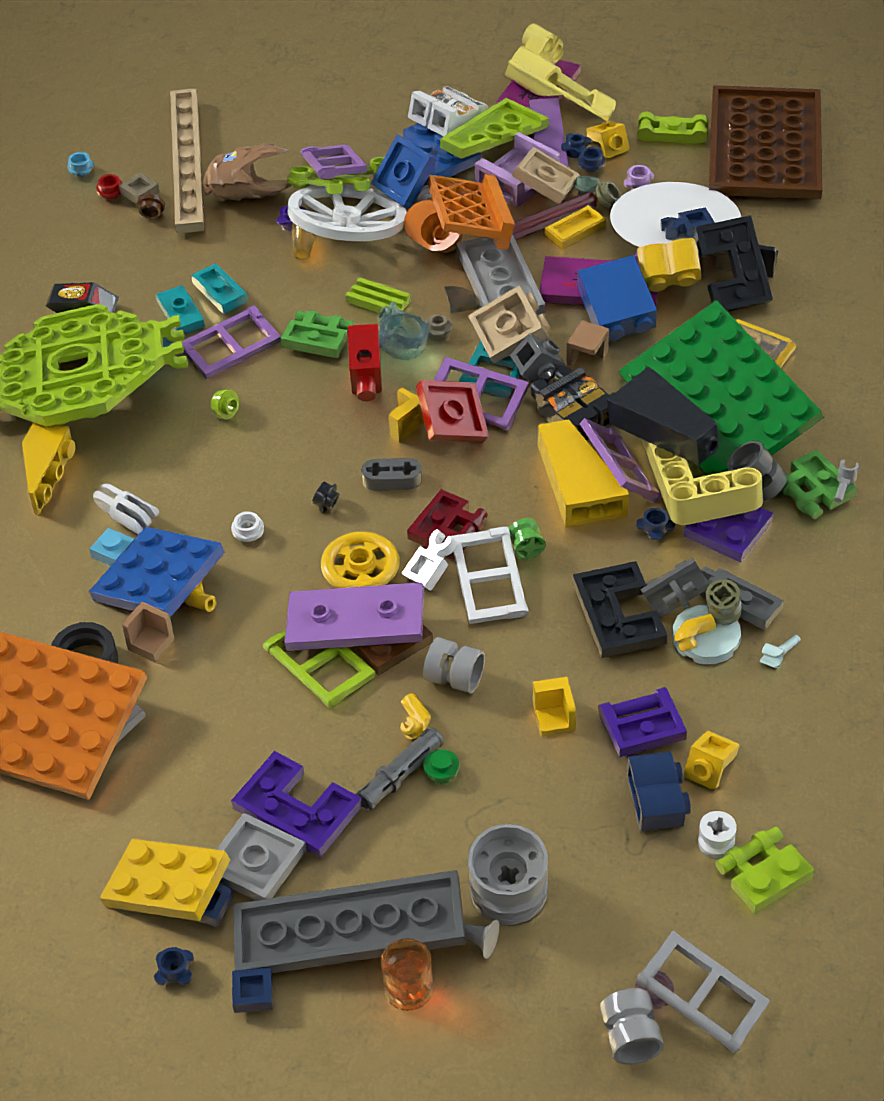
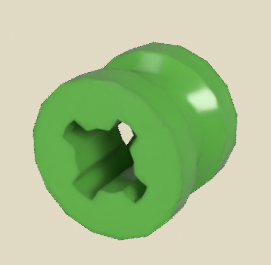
M519 519L509 527L513 550L518 558L532 559L544 551L546 541L542 534H540V528L534 519Z

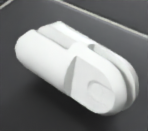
M110 484L99 486L100 491H95L93 494L95 503L103 511L110 514L114 521L138 535L143 531L142 528L148 527L152 523L150 517L155 519L159 515V510L155 506L128 491L123 492Z

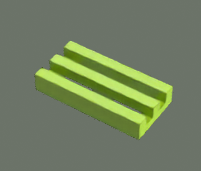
M360 277L357 280V285L353 284L351 287V292L348 291L345 294L347 303L380 313L384 306L389 307L392 301L396 302V307L402 311L411 302L410 293Z

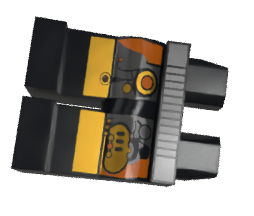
M562 365L553 373V383L548 384L544 379L540 378L531 384V396L537 402V413L542 418L545 417L549 423L569 419L579 432L581 428L580 423L584 418L605 428L612 426L609 422V417L604 420V414L606 413L609 416L607 399L615 392L610 395L605 392L592 377L586 376V371L582 367L572 371L567 366ZM584 431L581 435L587 441L589 440V437Z

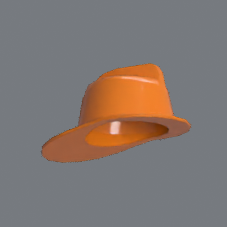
M423 200L414 204L405 215L404 229L406 234L413 241L429 250L441 254L449 253L457 248L456 243L462 240L463 234L443 231L432 200Z

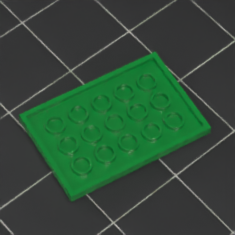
M717 300L618 370L620 377L627 384L647 367L652 368L717 422L719 448L713 455L697 465L705 476L729 471L727 467L729 457L744 443L759 441L772 456L824 419L822 411Z

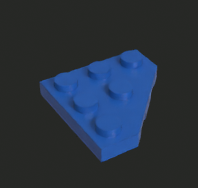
M416 123L403 129L402 137L438 159L430 175L451 177L475 166V163L481 159L482 153L480 152L461 159L441 149L440 139L444 136L429 129L428 126L425 127Z

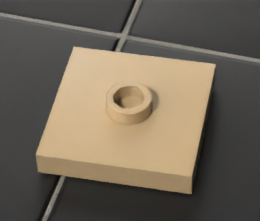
M535 147L528 152L512 174L514 178L559 205L577 182V177L580 176L577 172Z

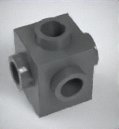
M530 333L510 354L520 374L529 382L541 378L549 383L553 378L555 370L565 365V362L558 354L560 349L553 341L549 339L544 341Z

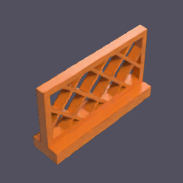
M485 174L483 183L436 175L428 176L427 184L443 231L493 238L497 249L508 250L515 223L495 175Z

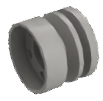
M501 824L488 828L476 837L469 849L468 858L470 896L474 907L484 918L490 921L498 920L499 924L516 925L529 921L541 911L547 900L548 853L543 841L533 831L520 825Z

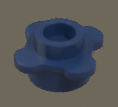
M571 133L566 135V142L561 144V149L567 152V156L578 158L581 151L592 144V139L588 136L584 137L582 134Z
M655 507L645 511L643 518H639L636 521V527L639 530H644L651 540H660L664 533L675 529V523L669 519L667 511Z
M170 947L159 952L156 955L158 971L154 974L155 982L161 986L169 982H178L180 985L188 984L192 980V973L190 972V964L194 961L192 952L177 947ZM173 966H177V969L171 970L170 968Z

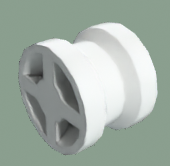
M713 811L704 815L700 821L698 846L705 855L711 858H723L725 852L735 845L737 825L729 814L722 811Z

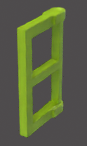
M286 630L281 633L278 632L263 644V648L269 654H272L320 698L328 708H333L345 700V697L375 678V671L348 647L327 648L299 666L280 649L285 646ZM337 655H340L359 673L328 692L309 674Z

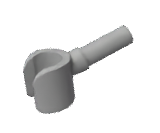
M841 460L837 475L839 487L834 498L835 502L841 503L848 485L856 482L859 469L858 463H856L855 468L849 469L844 467L845 460Z

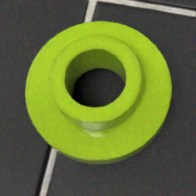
M231 389L217 391L211 400L213 413L224 420L231 419L236 414L239 408L237 393Z

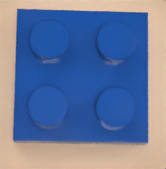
M397 134L370 184L410 209L438 159Z

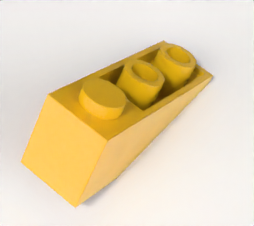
M33 422L22 442L28 492L34 514L39 515L44 504L50 501L54 485L62 478L68 459H71L74 455L75 442L71 438L68 426L52 425L46 427Z

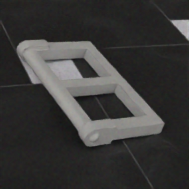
M672 931L643 972L638 974V979L636 980V983L654 993L724 1044L734 1054L737 1050L741 1049L742 1042L770 1002L761 993L674 931ZM674 949L709 973L689 1003L654 979V976ZM717 980L753 1005L733 1035L697 1010Z

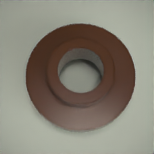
M149 193L138 198L137 207L140 215L145 218L155 219L164 211L165 202L156 194Z

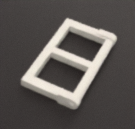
M498 527L487 531L451 536L457 542V547L453 552L469 624L527 616L529 614L528 606L525 602L509 528ZM502 541L508 567L467 572L462 547ZM505 578L511 579L516 604L481 610L475 609L470 584Z

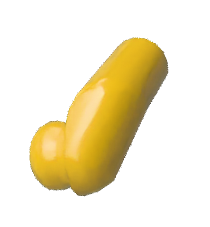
M200 582L185 599L184 603L188 606L210 612L216 606V598L203 592V584Z
M710 613L684 621L674 635L675 641H678L679 650L684 652L696 648L697 641L694 636L715 630L714 617Z
M410 693L401 701V704L410 716L406 717L407 721L405 724L401 722L400 729L408 739H417L426 730L431 716L417 695Z

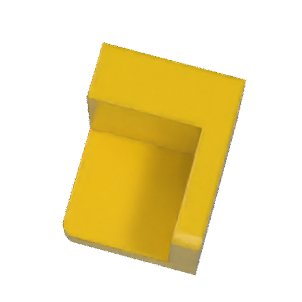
M568 677L533 681V706L540 734L545 736L576 731V708Z

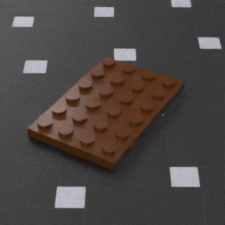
M713 85L709 190L718 191L725 196L821 199L823 190L821 89Z

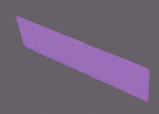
M558 98L529 100L531 110L549 118L548 128L534 132V139L559 152L560 163L569 168L567 152L561 149V144L565 143Z

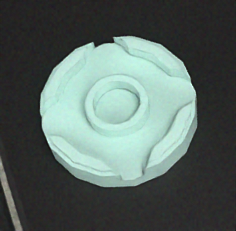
M697 605L687 608L677 616L673 624V644L677 651L684 657L687 655L693 658V662L699 664H717L732 657L733 652L738 649L741 641V629L738 621L730 625H721L715 622V630L694 636L697 641L696 648L684 652L679 650L678 641H675L674 635L680 625L686 620L709 614L708 605Z

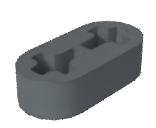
M411 458L372 459L365 462L361 468L363 485L370 490L414 489L422 481L421 465L417 460Z

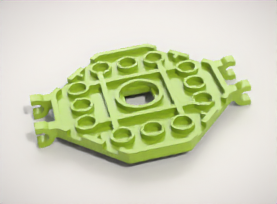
M95 304L40 317L33 323V330L26 335L19 333L4 345L5 351L0 354V411L46 427L56 424L64 425L70 421L94 418L100 414L108 413L165 364H169L177 369L188 367L187 356H175L184 352L182 341H185L184 331L172 330L175 327L181 326L179 315L169 317L161 322L151 319L143 322L138 320L137 315L121 310L113 313L108 311L107 306ZM163 338H167L174 343L163 347ZM88 357V362L79 368L68 371L60 370V363Z

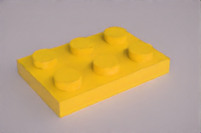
M131 839L102 892L100 900L105 907L200 921L230 862V858L226 851Z

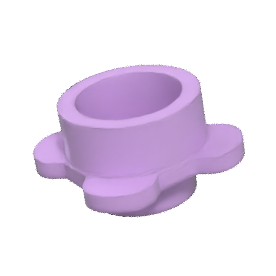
M634 165L627 171L628 178L624 180V186L635 189L651 184L650 180L654 178V174L644 165Z

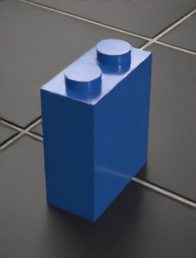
M634 255L577 270V288L591 323L609 328L610 341H615L623 336L634 333H644L652 328H656L657 309Z

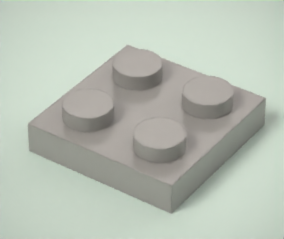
M243 813L216 849L226 851L230 858V862L219 883L255 901L273 898L307 851L306 843Z

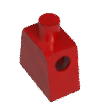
M378 324L348 325L351 390L353 394L357 395L359 400L364 402L372 401L377 393L382 392ZM368 351L370 352V357L360 358V352Z

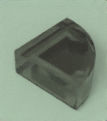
M457 286L444 287L445 297L451 313L479 309V299L470 290Z

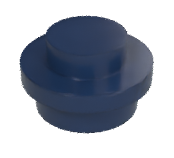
M587 147L581 151L578 157V165L585 171L595 172L604 167L605 157L599 148Z

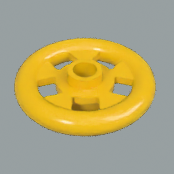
M351 532L338 537L327 546L321 558V570L325 579L335 588L387 585L397 574L400 559L396 547L387 538L372 532ZM364 544V546H356L350 549V546ZM381 550L386 557L376 560V556L373 553ZM343 557L344 565H334L335 558ZM375 569H379L381 571L379 575L373 578L369 576ZM346 573H349L352 576H356L357 579L350 580L344 578Z

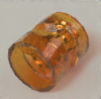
M411 938L399 939L389 944L381 956L383 988L387 1001L395 1008L403 1011L416 1010L423 1007L433 994L432 961L428 948L420 941Z

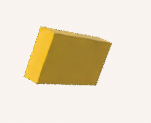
M588 205L545 227V236L563 250L605 228L607 219Z

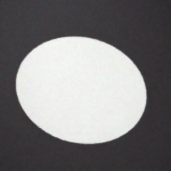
M661 182L644 185L622 195L614 203L610 219L613 228L622 238L638 247L657 243L666 244L674 240L687 238L684 233L674 239H666L665 231H661V219L666 217L678 218V213L706 207L715 223L740 218L741 214L738 207L728 197L718 191L709 190L708 187L691 183Z

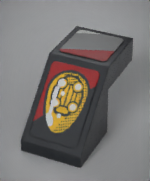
M94 282L54 284L45 307L60 313L101 304L107 306L108 311L114 313L119 297Z

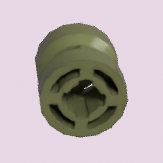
M719 579L712 582L706 591L708 613L712 614L717 624L730 625L736 622L742 613L739 587L736 583L727 579Z

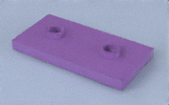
M423 582L290 592L285 635L286 649L291 651L422 642Z

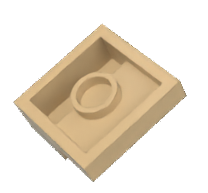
M520 285L468 315L488 356L494 364L510 355L529 333L544 341L546 339L550 340L547 331L551 330L550 325L543 314L537 316L535 311L540 308L532 293L526 295Z

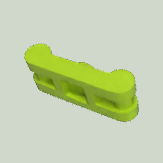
M646 111L639 115L637 137L642 141L702 144L708 138L709 120L703 114H698L694 118L660 117Z

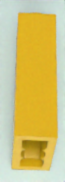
M570 420L539 424L538 448L565 528L627 517L629 507L628 490L620 486L606 463Z

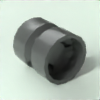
M759 441L744 443L728 459L727 467L729 471L749 467L755 468L761 473L763 501L776 496L786 484V473L772 459L769 451Z

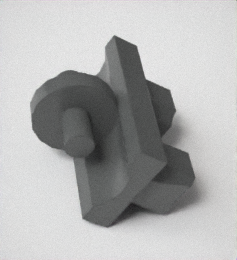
M691 558L688 561L684 560L675 566V569L662 577L655 578L646 583L647 586L643 587L641 591L654 611L657 610L661 618L681 605L684 608L690 605L688 601L706 591L709 583L695 560Z

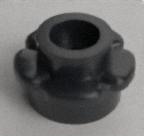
M324 481L315 492L312 504L319 507L320 512H323L325 508L332 510L340 496V493L336 492L337 485L335 483L330 485Z

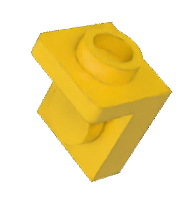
M609 120L586 129L588 137L601 144L605 158H611L630 149L625 124Z
M403 387L397 391L398 407L394 408L389 414L390 437L397 442L402 441L425 423L418 395L412 394Z
M707 730L690 748L683 774L684 777L715 790L719 786L724 768L737 756L740 744Z

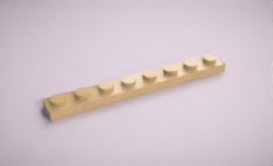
M197 89L170 91L176 233L204 231Z

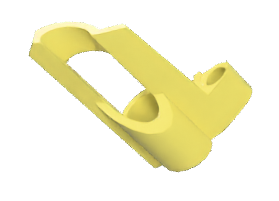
M531 24L525 30L522 37V44L525 46H521L508 62L509 65L506 69L505 77L536 95H563L608 121L615 109L616 101L597 89L590 92L561 73V69L554 64L560 60L564 53L563 41L539 25Z

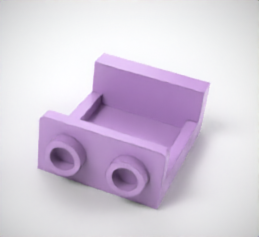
M519 132L515 135L514 148L496 162L491 163L481 158L475 163V182L483 183L485 174L495 175L505 201L515 207H519L538 192L512 176L519 163L533 147L560 162V153Z

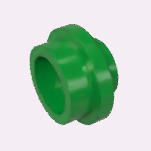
M439 749L432 751L424 759V772L435 783H448L454 779L459 771V759L449 750Z

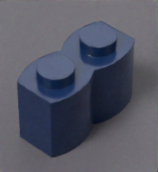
M671 752L629 756L626 770L640 832L683 827L685 815L691 812V805L688 793H682L680 784L683 783L680 762H674Z

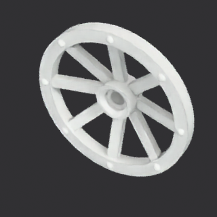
M343 184V192L340 194L327 193L325 186L314 185L305 187L293 193L288 201V216L298 227L322 237L344 241H373L394 236L403 230L404 218L407 213L403 205L385 193L372 188L367 191H356L354 186L350 184ZM331 197L335 208L331 210L315 199ZM342 197L362 200L356 207L345 206ZM305 203L319 213L303 210L299 207ZM372 203L386 208L362 215ZM391 216H394V217H395V218H394L393 220H391L390 222H389V221H376V220L384 219V218L391 217Z

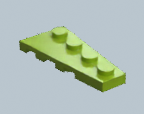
M505 98L440 139V148L462 159L515 140V135L519 132L529 135L546 129L549 126V118Z

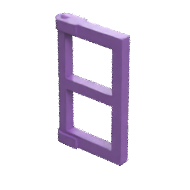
M348 144L320 148L317 146L304 147L300 152L301 156L306 159L320 179L367 172L366 164ZM344 154V155H340V156H332V157L319 158V156ZM352 163V165H343L335 167L333 166L338 164Z
M253 305L247 308V310L182 341L184 347L183 354L208 379L280 343L281 335ZM251 319L267 337L243 349L226 330ZM218 335L234 354L209 366L193 346Z
M445 357L434 381H446L452 369L478 377L476 388L479 398L488 381L515 389L502 418L483 412L485 423L509 431L529 388V382Z
M584 418L580 423L581 427L620 486L641 495L643 499L650 502L660 500L661 493L652 485L623 442V437L619 431L610 427L607 429ZM604 441L615 445L620 454L608 449ZM620 466L631 470L638 481L627 477Z

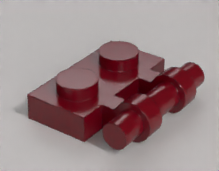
M440 489L407 529V539L428 548L430 536L436 529L446 536L442 543L445 542L448 536L480 532L484 527V521L488 517V513L482 508H478L474 514L468 512V500ZM457 524L463 526L459 533L453 530ZM468 546L462 547L463 552L467 549ZM454 552L445 557L450 560L455 559Z

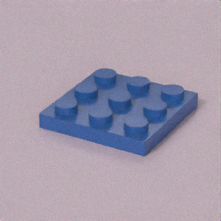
M145 527L105 574L100 577L97 583L89 590L93 601L132 611L141 602H145L168 613L171 617L223 556L225 551L220 542Z

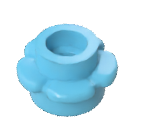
M85 152L74 153L68 158V171L77 177L88 175L91 168L94 167V162Z

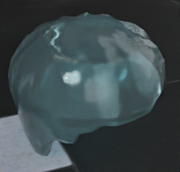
M397 313L384 317L380 323V345L385 353L389 354L392 358L400 360L414 359L421 355L427 346L429 324L419 316L417 317L409 313Z

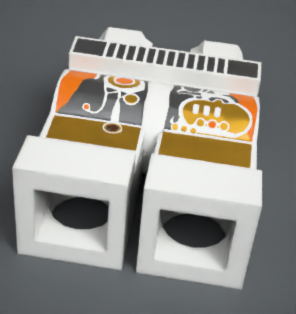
M443 87L442 91H434L431 95H427L422 91L412 92L408 118L425 127L428 126L434 132L445 136L486 111L488 105L468 97L467 94L458 92L450 87Z

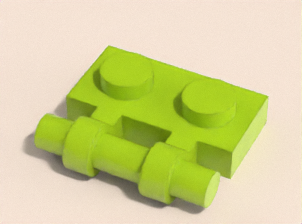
M777 826L768 831L760 830L752 835L751 841L741 847L734 846L725 852L723 858L715 862L721 874H726L732 869L738 874V876L732 879L731 888L754 914L814 877L815 869L792 844L781 850L776 848L774 844L783 839V833ZM760 853L764 860L752 866L748 860Z

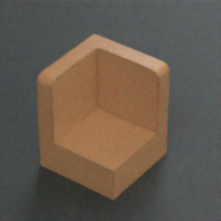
M581 320L567 341L566 363L573 365L581 352L604 358L608 352L609 328Z
M141 602L122 624L127 649L154 663L175 640L170 615L145 602Z

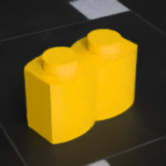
M695 238L678 239L666 244H650L637 249L640 271L650 291H662L672 284L683 287L691 286L702 279Z

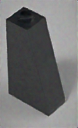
M650 367L644 369L607 399L609 422L611 425L696 465L701 464L719 448L717 422Z

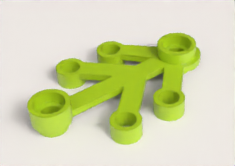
M384 157L371 159L367 172L337 175L335 178L320 179L312 167L295 166L289 169L287 182L293 184L295 188L309 187V184L325 186L329 194L342 193L343 182L352 183L356 191H367L370 189V178L360 175L373 174L374 177ZM352 163L338 164L335 166L352 165Z

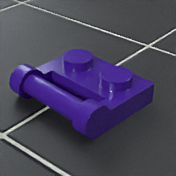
M666 687L654 690V694L612 705L610 702L598 705L601 722L606 726L619 757L676 743L687 738L685 725ZM658 707L657 709H654V710H650V711H646V712H642V713H639V714H635V715H631V716H627V717H623V718L617 719L618 717H622V716H625V715H629V714H633V713H637V712H641V711H644V710H648V709H652V708Z

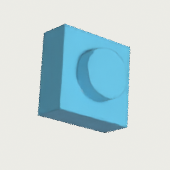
M108 528L89 548L91 557L112 566L135 539Z

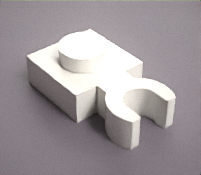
M437 529L430 536L427 550L419 547L402 572L407 579L414 583L423 582V587L430 592L449 565L444 560V557L451 554L457 547V542L451 536H448L445 542L442 543L446 536Z

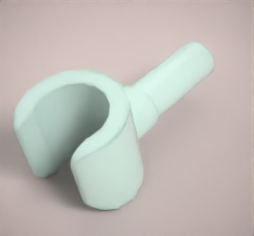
M794 635L779 647L766 643L762 649L764 655L760 662L770 667L778 668L784 658V654L801 641L800 637Z

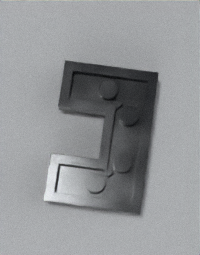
M751 215L702 225L693 229L699 257L703 258L728 252L734 279L711 283L707 286L711 303L717 300L729 312L769 303L773 300Z
M637 561L572 575L573 587L601 658L667 644L668 635L657 610L624 617L618 603L620 599L644 595L641 589L647 585Z

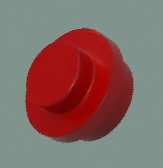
M104 175L98 180L96 186L97 194L102 198L115 199L121 195L120 185L123 182L116 175Z

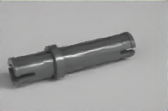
M428 727L387 766H381L376 770L375 777L361 790L356 792V795L362 798L364 809L372 811L390 792L395 793L401 787V782L424 762L425 757L444 744L443 737L436 729Z

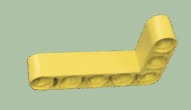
M641 439L669 516L674 523L689 525L754 511L762 506V475L757 469L749 467L693 478L686 459Z

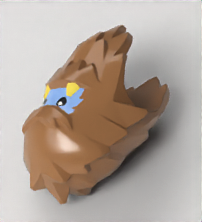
M264 143L255 147H235V151L232 153L217 155L208 166L203 179L205 195L208 196L212 193L218 200L225 202L226 199L241 201L242 198L262 199L265 196L279 194L280 191L291 187L293 184L288 183L287 180L268 181L257 176L254 162L258 159L289 152L288 148Z

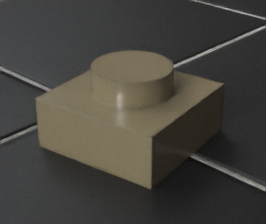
M138 173L120 185L121 195L136 204L138 198L142 195L149 193L157 195L160 193L158 183L142 173Z

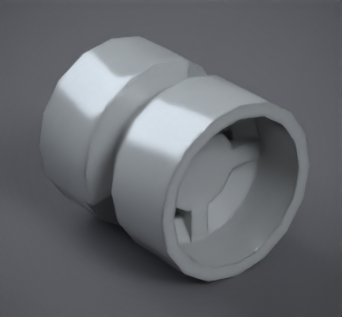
M437 637L432 642L426 655L423 677L427 681L440 685L450 682L453 689L471 694L476 689L482 676L485 652L466 645L459 649L456 642Z
M638 988L624 989L612 993L602 1001L600 1011L604 1025L608 1028V1032H610L608 1040L616 1062L621 1064H638L651 1060L661 1053L664 1043L659 1026L654 1020V1008L647 991Z

